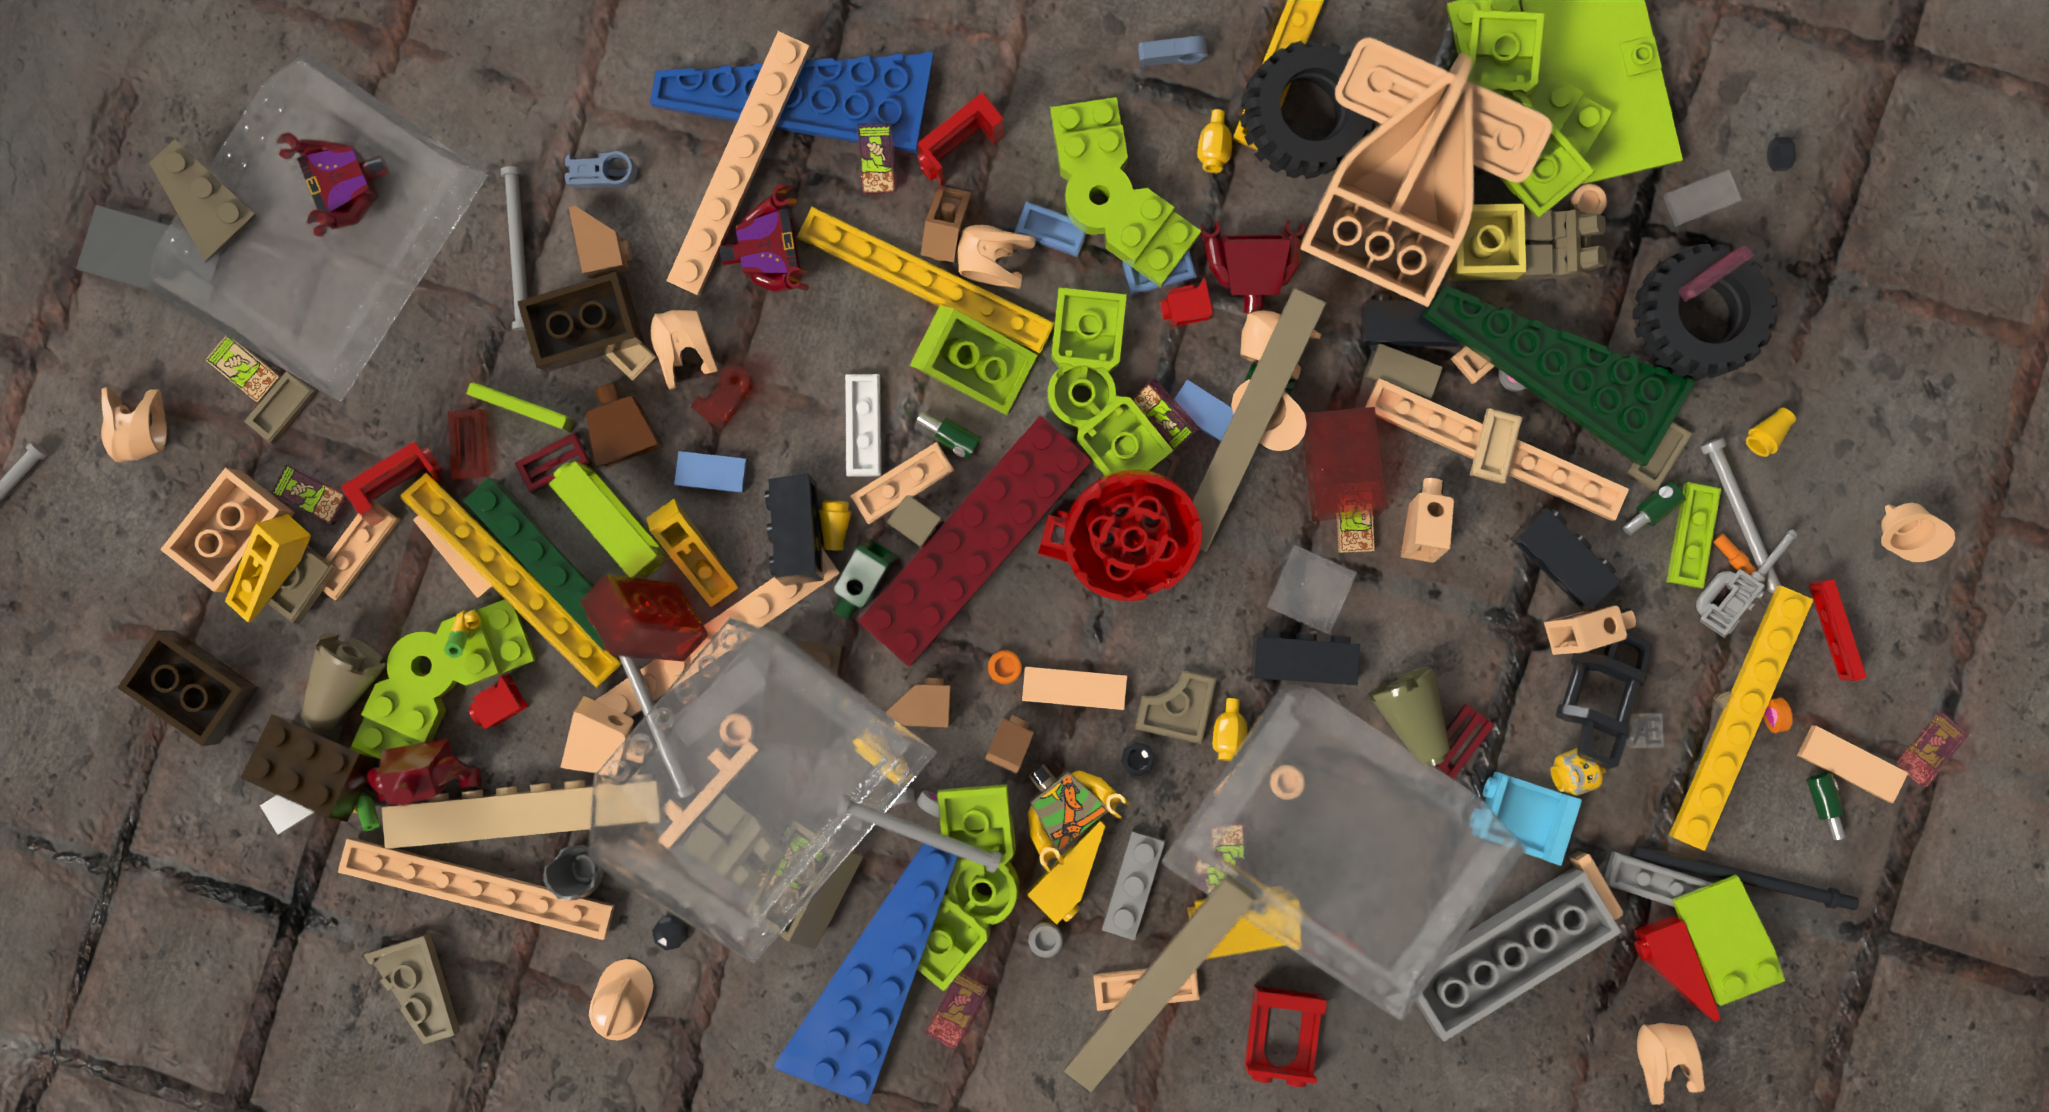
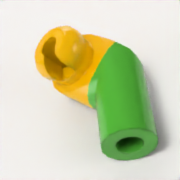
M463 610L456 615L444 649L446 655L451 658H458L462 655L470 629H477L480 626L481 620L478 612Z
M361 793L353 812L359 815L363 831L374 830L380 826L374 801L371 796Z

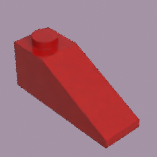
M1670 916L1635 929L1638 940L1634 942V945L1641 960H1646L1660 976L1702 1015L1714 1022L1721 1020L1685 922Z

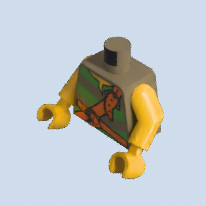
M1042 764L1028 776L1040 791L1030 800L1032 806L1027 812L1029 834L1040 854V862L1047 872H1051L1048 867V861L1055 857L1063 865L1064 860L1058 851L1106 812L1109 811L1115 817L1121 818L1122 816L1116 812V806L1123 802L1128 807H1131L1130 801L1117 794L1101 777L1080 770L1073 773L1067 770L1058 778H1055L1046 765Z

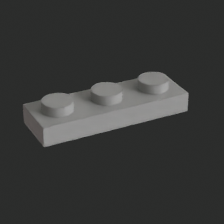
M1131 830L1101 929L1103 931L1135 941L1165 843L1164 840Z

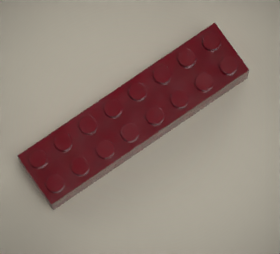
M1040 415L857 622L904 664L911 667L1087 469L1092 460Z

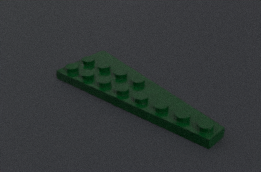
M1447 285L1438 288L1429 306L1424 311L1423 317L1640 467L1647 466L1696 383L1690 378L1684 379L1668 373L1669 370L1664 368H1655L1642 363L1638 358L1630 355L1624 356L1608 350L1604 345L1570 332L1558 331L1545 326L1541 321L1524 318L1514 314V311L1507 308H1498L1480 301L1481 298Z

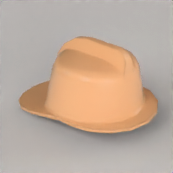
M1250 380L1241 384L1233 394L1231 404L1233 415ZM1285 391L1259 442L1266 448L1276 451L1289 450L1299 444L1305 435L1307 425L1305 413Z
M1905 503L1897 507L1890 504L1885 506L1886 515L1881 521L1883 532L1881 544L1887 550L1911 562H1926L1942 556L1953 546L1955 541L1954 529L1946 522L1930 514L1922 505L1918 503Z
M631 959L615 961L605 969L600 977L590 1004L589 1017L591 1025L596 1032L606 1039L617 1041L627 1039L636 1033L642 1024L654 987L652 975L645 965Z

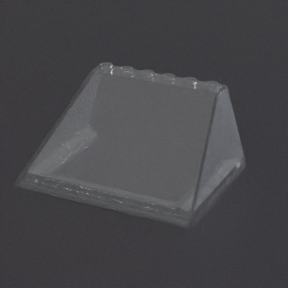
M304 51L265 80L207 168L256 217L206 263L177 213L153 249L148 290L332 398L342 402L488 175L310 52ZM291 133L298 138V141L301 139H317L345 143L348 146H353L362 155L364 161L378 155L384 158L390 174L373 180L379 197L376 201L372 202V207L359 224L339 229L328 227L327 233L322 237H317L313 234L314 227L322 224L318 222L307 224L309 213L317 210V207L297 160L301 155L295 153L291 159H283L279 155L281 149H292L286 143H277V139L281 134Z
M729 618L594 775L588 857L597 866L754 964L875 825L849 814L844 816L837 814L842 796L844 794L850 795L851 800L885 813L937 752L783 635Z
M1308 683L1280 688L1161 863L1209 895L1228 874L1256 895L1254 903L1242 917L1402 1021L1520 859L1526 848L1479 795L1436 767H1428L1426 763H1418L1407 748Z

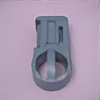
M1189 36L1141 42L1138 44L1140 68L1169 63L1184 65L1201 63L1209 56L1207 39L1203 36Z
M623 152L599 153V158L575 159L571 155L565 157V166L569 168V173H565V182L575 189L625 188L631 185L637 176L635 162ZM617 159H625L628 162V169L615 170L609 169V167ZM609 176L624 177V178H622L621 180L615 181V180H611V179L609 178Z

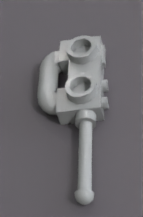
M1788 530L1786 536L1757 572L1754 571L1751 576L1741 569L1737 573L1731 571L1718 573L1696 601L1697 611L1702 616L1700 622L1723 638H1726L1728 634L1730 635L1740 623V619L1748 609L1751 611L1756 605L1754 601L1757 598L1761 599L1764 595L1765 585L1762 584L1765 581L1764 576L1791 542L1797 539V532L1795 530ZM1726 585L1731 592L1718 607L1712 602Z

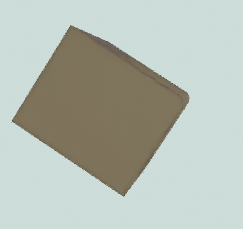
M909 495L904 497L887 521L893 528L921 548L944 523L939 516Z

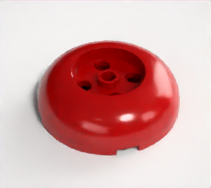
M1146 470L1115 472L1091 484L1073 504L1064 529L1066 557L1078 580L1092 592L1105 598L1119 601L1147 599L1149 594L1165 587L1167 590L1173 587L1187 574L1194 564L1202 540L1201 520L1192 499L1186 491L1168 477ZM1120 507H1128L1124 514L1119 515L1115 513ZM1147 516L1152 518L1153 520L1158 519V521L1153 525H1148L1145 523V519ZM1108 533L1114 535L1111 543L1103 544L1107 540Z

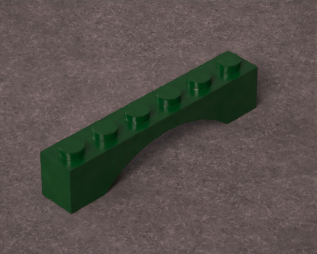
M488 477L463 500L603 651H613L612 648L618 646L637 628L621 609L589 581L555 546L533 520L522 503L500 480Z

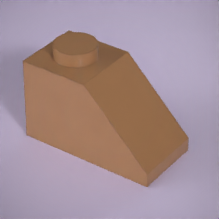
M938 185L925 221L921 249L922 256L931 257L937 261L954 262L960 231L964 228L971 192Z
M570 206L569 212L582 273L589 279H593L613 272L623 273L629 271L628 261L632 260V253L628 241H623V238L616 231L577 206Z
M924 678L923 684L913 686L880 717L879 725L949 727L951 685H944V678Z
M1011 715L1010 720L1003 717L985 759L1017 773L1034 734L1033 730L1028 729L1030 722L1015 715Z

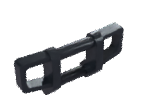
M1627 633L1625 640L1607 645L1603 655L1586 652L1573 653L1571 664L1574 665L1563 703L1558 705L1555 715L1564 721L1582 724L1577 748V755L1581 759L1594 762L1605 769H1612L1619 765L1626 741L1629 739L1632 730L1629 723L1639 688L1645 684L1647 677L1646 671L1652 650V645L1649 642ZM1619 642L1635 647L1639 651L1636 668L1613 659ZM1587 670L1599 671L1626 682L1616 719L1595 710L1577 706ZM1593 728L1616 737L1609 759L1590 750Z

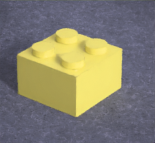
M1524 204L1472 205L1468 227L1448 266V281L1516 280L1526 272Z

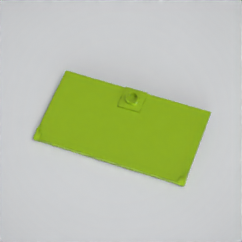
M1519 0L1522 12L1545 13L1539 64L1540 79L1555 75L1584 91L1583 96L1612 111V114L1584 157L1585 161L1595 172L1579 186L1683 161L1645 0Z

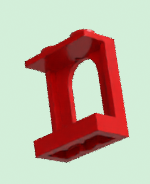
M983 92L917 143L919 168L930 182L936 179L941 186L945 184L943 167L938 161L979 129L985 133L993 145L1004 138V119Z
M415 441L340 487L359 515L373 527L384 519L372 501L427 468L434 480L441 485L443 482L437 474L443 470L427 446L420 450Z
M1254 985L1244 1060V1069L1247 1075H1252L1253 1080L1263 1083H1271L1273 1078L1286 1080V1084L1294 1087H1306L1307 1083L1317 1084L1314 1068L1321 1014L1326 1012L1327 1000L1322 994ZM1269 1007L1302 1011L1296 1057L1285 1066L1271 1064L1264 1055Z

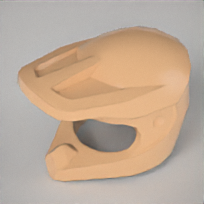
M989 225L968 226L960 231L957 246L959 273L968 279L985 284L1021 288L1022 274L1019 272L1010 273L998 265L995 260L1001 257L1012 256L1013 250L1032 249L1035 246L1036 239L1028 235L1002 231Z
M670 310L654 315L650 329L651 341L659 358L669 390L676 389L674 367L683 366L681 352L685 347H692L699 353L704 361L701 365V370L704 374L718 371L697 311Z
M1266 310L1247 314L1241 336V357L1250 362H1259L1281 314ZM1313 330L1309 339H1320L1321 333ZM1298 364L1290 377L1295 380L1298 379L1301 367Z
M102 388L104 419L101 428V438L108 455L115 462L121 463L124 461L140 460L162 451L167 442V423L161 391H146L144 399L131 413L125 405H122L121 399L111 388ZM150 411H151V414H152V426H151V427H150V423H149Z
M1668 1023L1642 1025L1637 1037V1053L1644 1071L1650 1102L1653 1105L1663 1103L1665 1081H1670L1672 1070L1678 1064L1688 1078L1686 1087L1689 1092L1704 1091L1701 1058L1690 1029L1684 1025Z

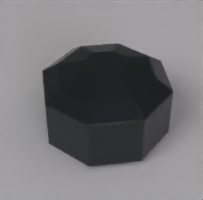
M1776 137L1768 144L1766 152L1767 163L1773 172L1787 171L1794 165L1796 157L1795 144L1790 137Z
M1133 742L1123 749L1120 761L1127 773L1142 776L1152 770L1155 756L1148 745Z
M676 915L660 918L652 930L655 944L664 950L679 948L688 936L686 922Z

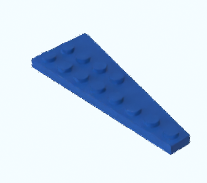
M932 52L916 55H903L901 53L892 54V56L870 58V56H859V59L834 60V58L806 60L775 129L860 143L858 126L882 127L883 125H890L891 149L917 153V143L920 138L934 54ZM764 63L753 64V66L732 68L731 66H720L718 69L696 70L695 68L656 71L650 105L652 108L738 122ZM869 137L861 138V144L870 142ZM881 137V146L890 149L889 137Z
M923 843L776 1060L774 1069L868 1105L958 858L957 855Z

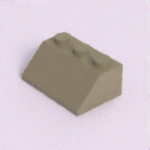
M794 819L787 836H785L781 844L784 854L777 863H773L762 887H759L747 912L786 941L816 949L863 856L842 842ZM798 831L799 834H802V836H805L806 839L815 844L809 852H806L802 847L798 848L790 860L789 869L786 866L783 869L788 876L791 874V877L787 882L780 883L776 887L774 894L771 895L766 889Z

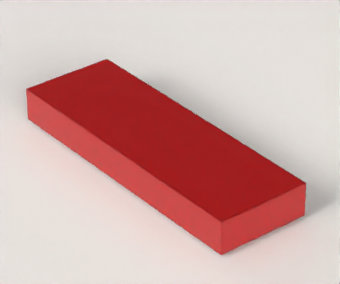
M1826 579L1809 583L1808 587L1812 599H1814L1813 602L1839 679L1858 681L1867 678L1835 580Z

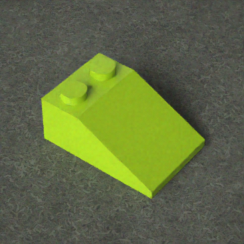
M940 305L910 366L1007 415L1037 355L956 309Z
M1737 875L1672 899L1678 919L1685 922L1711 994L1717 1004L1720 1006L1785 981L1775 949Z

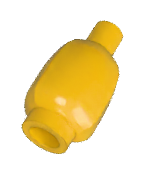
M1219 109L1212 111L1211 123L1203 128L1198 142L1197 155L1203 163L1202 169L1210 173H1219L1223 170V165L1230 160L1232 150V134L1224 124L1225 111Z
M1226 698V710L1216 719L1212 745L1214 750L1218 752V760L1237 762L1239 755L1246 750L1247 723L1245 718L1239 713L1240 699Z

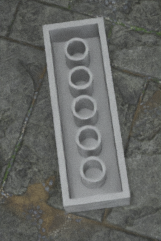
M1572 867L1401 972L1399 976L1434 1033L1445 1042L1622 932L1586 873Z

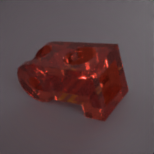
M739 365L726 367L720 375L719 385L705 401L698 396L690 407L720 430H723L751 392L753 386L751 376Z

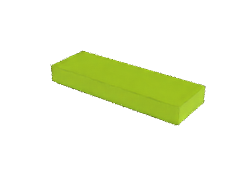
M475 382L470 383L466 393L476 399L567 432H571L574 424L573 419L566 415Z
M1691 482L1684 483L1682 492L1685 495L1686 501L1679 508L1666 582L1699 589L1704 588L1722 488Z

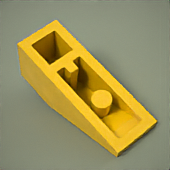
M672 499L646 518L651 534L710 607L739 588L698 528L675 499Z
M288 514L255 523L225 602L247 622L253 621L299 564L311 534Z
M1100 818L1062 855L1063 865L1057 860L1050 867L1051 872L1046 871L1027 890V895L1056 925L1062 919L1065 922L1069 921L1080 909L1077 903L1082 898L1105 828V824Z

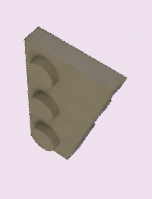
M175 139L149 162L206 263L256 217L242 201Z
M431 933L363 955L370 965H375L383 977L380 981L386 990H391L402 1005L400 1011L423 1045L454 1036L460 1032Z

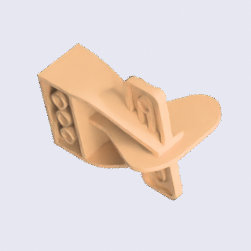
M1364 38L1360 40L1355 46L1335 91L1336 99L1342 106L1382 124L1356 143L1339 163L1303 236L1300 249L1428 307L1469 224L1473 205V165L1511 182L1525 180L1530 175L1552 130L1550 120L1537 111L1466 80L1473 58L1462 52L1458 55L1448 72L1376 39Z

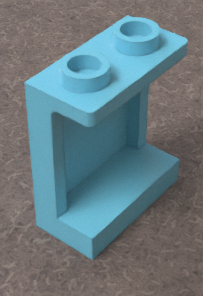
M1494 771L1493 778L1489 777L1484 786L1483 796L1486 797L1483 809H1479L1474 817L1473 829L1476 830L1474 836L1561 866L1582 800Z

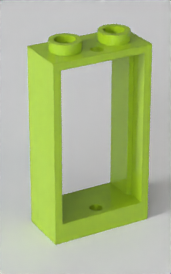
M574 461L572 464L567 462L554 472L555 479L549 485L631 579L646 580L670 559L590 466Z

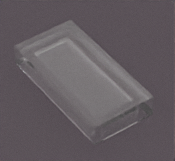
M1729 169L1663 196L1675 227L1742 201Z

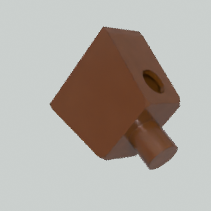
M615 383L605 384L595 389L601 406L586 412L593 458L597 467L605 469L664 447L636 398L628 396L620 399Z

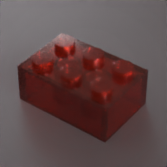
M1375 407L1306 413L1307 425L1305 435L1303 436L1312 521L1381 515L1387 508Z
M605 574L580 602L588 615L589 622L596 628L603 640L604 648L611 656L684 662L709 636L678 583Z

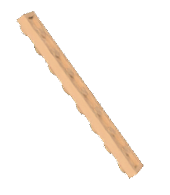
M778 31L667 278L668 282L700 296L720 252L719 246L723 245L811 50L809 45Z
M1380 378L1376 381L1363 411L1474 460L1483 424ZM1516 440L1508 471L1509 476L1608 520H1616L1629 491L1628 488L1520 440Z
M823 547L824 581L784 586L774 577L641 668L640 671L653 701L655 702L840 575L841 573ZM629 678L595 700L631 718L642 711Z
M352 837L346 839L338 873L601 940L607 938L615 904L587 897L577 900L557 899L553 893L549 892L548 887L395 848L385 849L383 845Z

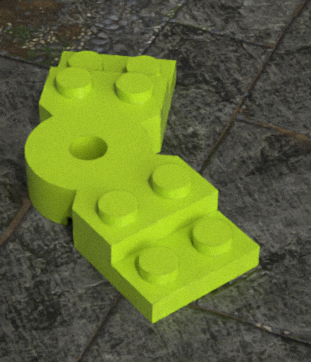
M1457 0L1447 3L1446 8L1458 55L1461 52L1469 55L1473 10L1521 12L1519 1ZM1538 75L1536 89L1527 96L1533 110L1546 116L1584 158L1612 114V111L1583 96L1584 91L1555 75L1542 79Z
M1473 10L1469 56L1473 58V62L1466 80L1533 110L1527 96L1536 89L1538 84L1545 13ZM1552 122L1550 136L1530 175L1521 182H1511L1498 176L1508 189L1522 200L1537 219L1542 217L1595 172Z
M1117 97L1050 107L1060 176L1068 181L1065 192V208L1068 217L1077 229L1082 230L1086 234H1104L1105 245L1108 251L1161 288L1198 239L1201 230L1175 213L1174 206L1150 189L1133 190L1130 179L1123 172L1127 166L1128 155ZM1100 193L1105 195L1108 201L1105 204L1097 205L1090 198L1092 195Z
M1059 287L1051 355L1052 361L1059 369L1052 375L1048 386L1047 397L1050 410L1059 422L1067 427L1078 429L1076 444L1092 460L1091 462L1104 476L1124 470L1149 471L1172 453L1173 449L1130 397L1116 396L1115 384L1109 374L1118 367L1120 362L1127 294ZM1078 386H1085L1090 390L1091 398L1084 403L1077 402L1072 396L1073 389Z
M505 599L481 609L471 610L479 613L481 623L477 629H470L462 655L458 658L449 657L444 650L456 616L442 621L437 633L414 632L401 638L393 646L388 656L387 673L389 679L375 684L361 714L364 716V719L351 746L381 759L384 749L432 742L446 712L440 697L450 692L457 682L465 686L475 685L537 661L520 614ZM427 657L432 663V668L429 674L424 676L420 671L419 664L422 658Z
M1008 784L941 789L937 792L942 835L990 853L993 851L1001 853L1000 863L994 873L987 871L986 866L958 856L949 888H946L917 969L942 991H945L987 941L990 935V924L993 925L1003 921L1011 913L1019 894V878L1015 868L1009 862L1016 850L1013 815L1010 813ZM979 882L987 883L992 889V894H980L976 890L975 884Z

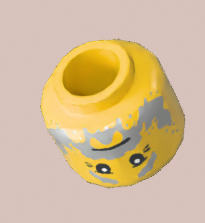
M1576 748L1558 755L1550 771L1557 789L1560 792L1565 791L1568 795L1575 797L1599 788L1602 785L1603 773L1606 772V769L1594 762L1578 757Z

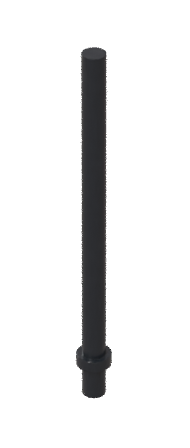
M1635 844L1632 850L1634 858L1721 879L1737 875L1742 884L1825 904V907L1831 909L1842 907L1855 911L1859 905L1858 897L1842 894L1839 889L1832 887L1825 890Z

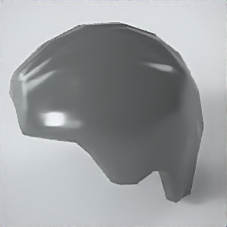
M568 846L561 849L557 857L545 866L543 881L546 887L549 888V892L553 893L557 899L577 900L590 895L598 888L604 875L605 864L599 853L589 846Z

